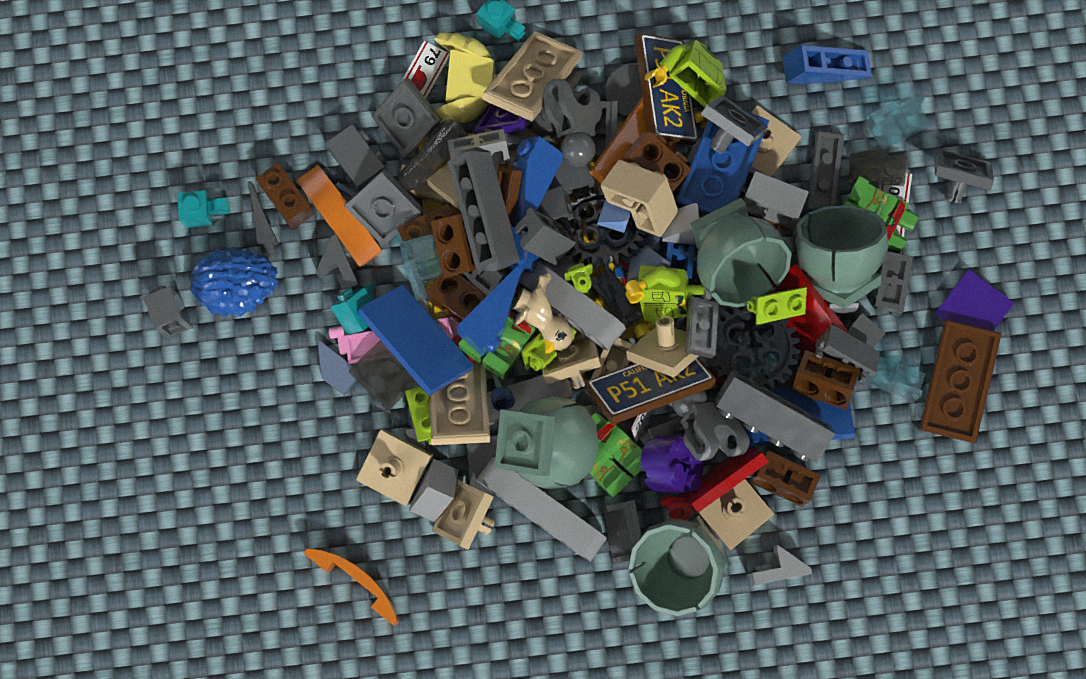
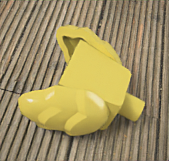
M438 33L434 38L435 41L450 51L446 91L447 104L435 110L443 119L439 125L467 124L482 115L487 105H490L489 102L482 99L483 92L498 75L495 74V63L491 59L489 51L477 39L467 38L459 33Z

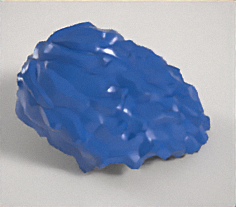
M235 247L225 251L216 249L197 261L191 273L190 291L200 305L207 307L211 314L218 313L223 317L227 315H238L241 317L248 311H255L256 305L263 304L264 299L274 293V288H277L278 279L275 277L278 274L277 267L272 266V263L267 261L265 256L258 255L257 252L252 253L247 249L237 250Z

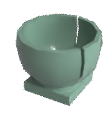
M741 198L690 223L698 251L697 273L703 287L720 305L741 307L747 305V301H750L754 296H763L774 291L776 288L760 265L777 286L780 285L790 269L791 251L786 241L767 220L749 217L747 206Z
M827 206L809 212L808 215L805 214L797 223L795 244L799 265L807 273L806 277L824 300L845 309L881 285V275L876 273V271L884 263L888 249L886 225L881 217L871 210L854 206Z
M559 395L529 401L519 411L500 409L495 468L515 471L522 479L545 489L563 488L578 484L592 470L599 450L596 423L586 407H582V404Z
M700 516L691 521L672 519L650 526L635 543L630 558L629 569L631 571L629 575L637 595L652 609L680 616L701 610L709 604L720 591L724 570L731 563L721 549L718 539L709 531Z

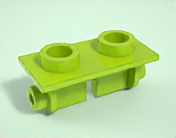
M584 263L570 267L568 273L564 274L565 281L575 287L577 291L590 298L592 264L585 266Z
M807 287L788 289L758 297L754 296L750 301H747V309L749 312L756 314L757 325L803 315L806 311Z
M572 328V332H573L572 341L574 340V335L576 334V331L574 330V328ZM542 333L532 341H529L521 351L527 370L530 367L535 371L544 369L557 356L556 351L545 354Z
M421 386L407 390L405 393L418 442L426 440L432 445L430 396Z

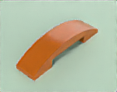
M319 165L296 180L297 184L360 268L382 252L368 230L344 207L347 201Z
M306 549L303 554L326 572L330 573L334 566L337 565L374 594L378 599L371 608L392 625L397 626L400 620L393 603L382 587L369 574L337 555L316 549Z

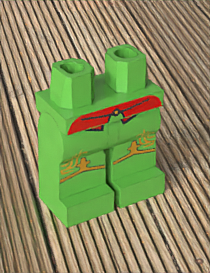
M859 176L844 206L849 205L871 210L881 217L886 225L888 237L887 250L900 254L908 239L894 232L897 225L912 232L920 216L907 209L908 202L902 199L900 201L897 197L868 184V180Z
M511 308L501 338L503 342L493 353L488 351L482 357L465 340L462 339L459 342V349L479 364L483 362L484 368L503 381L521 357V351L525 345L532 341L535 336L536 327L528 324L525 320L518 325L514 324L517 315L512 313L514 311L513 308Z
M595 412L591 417L597 426L599 450L593 468L588 474L613 499L641 471L642 449L616 424L612 425ZM612 460H614L624 471H622Z

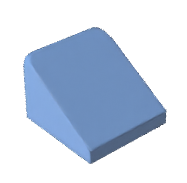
M605 199L597 225L624 233L631 211L610 204Z

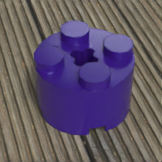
M659 434L654 439H649L646 442L641 454V470H646L648 479H644V481L651 490L688 493L699 490L704 463L707 460L699 461L691 454L684 444V434Z

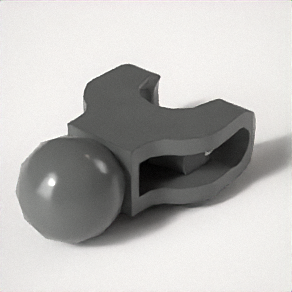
M553 79L544 88L545 112L556 128L557 138L563 139L560 147V152L563 153L564 157L563 160L572 167H584L592 161L595 155L596 147L591 136L595 135V124L602 115L600 96L597 91L589 88H584L573 95L571 85L568 82ZM557 89H558L559 101L556 100V92H557Z
M705 391L672 402L674 411L683 418L681 424L685 428V434L683 435L684 444L697 460L712 459L719 448L727 456L732 457L743 455L747 451L750 441L740 422L734 417L729 419L717 411L718 407H716V404L708 402ZM730 435H733L737 441V447L730 438Z

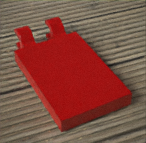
M797 264L790 267L779 286L775 285L774 282L772 283L776 289L769 294L804 286L807 287L805 314L790 317L786 325L787 328L796 327V331L791 335V338H800V342L793 345V348L800 350L799 356L801 359L805 350L815 353L816 340L831 324L848 333V330Z
M748 447L743 455L729 456L702 475L699 490L678 493L676 497L664 496L660 500V504L664 507L667 505V509L670 511L668 515L672 519L688 520L690 515L694 512L699 513L767 464L768 460L762 452Z

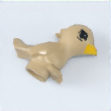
M551 274L540 275L535 279L531 292L523 288L512 307L519 312L514 320L515 325L525 320L528 324L538 328L542 333L545 354L551 353L554 350L566 349L571 344L573 338L572 328L568 324L567 318L562 317L561 313L557 317H554L552 314L551 305L546 296V286L552 278Z

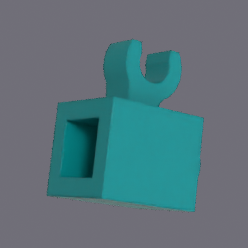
M487 0L476 13L478 25L499 41L505 33H508L518 42L526 34L524 32L525 27L516 21L515 8L504 0Z
M205 190L177 193L179 221L185 228L213 226V215L230 213V202H227V198L212 200Z
M376 283L366 285L354 291L352 288H348L338 294L337 298L339 300L330 306L347 335L364 331L369 327L357 313L360 307L380 297L373 298L371 293L377 286Z

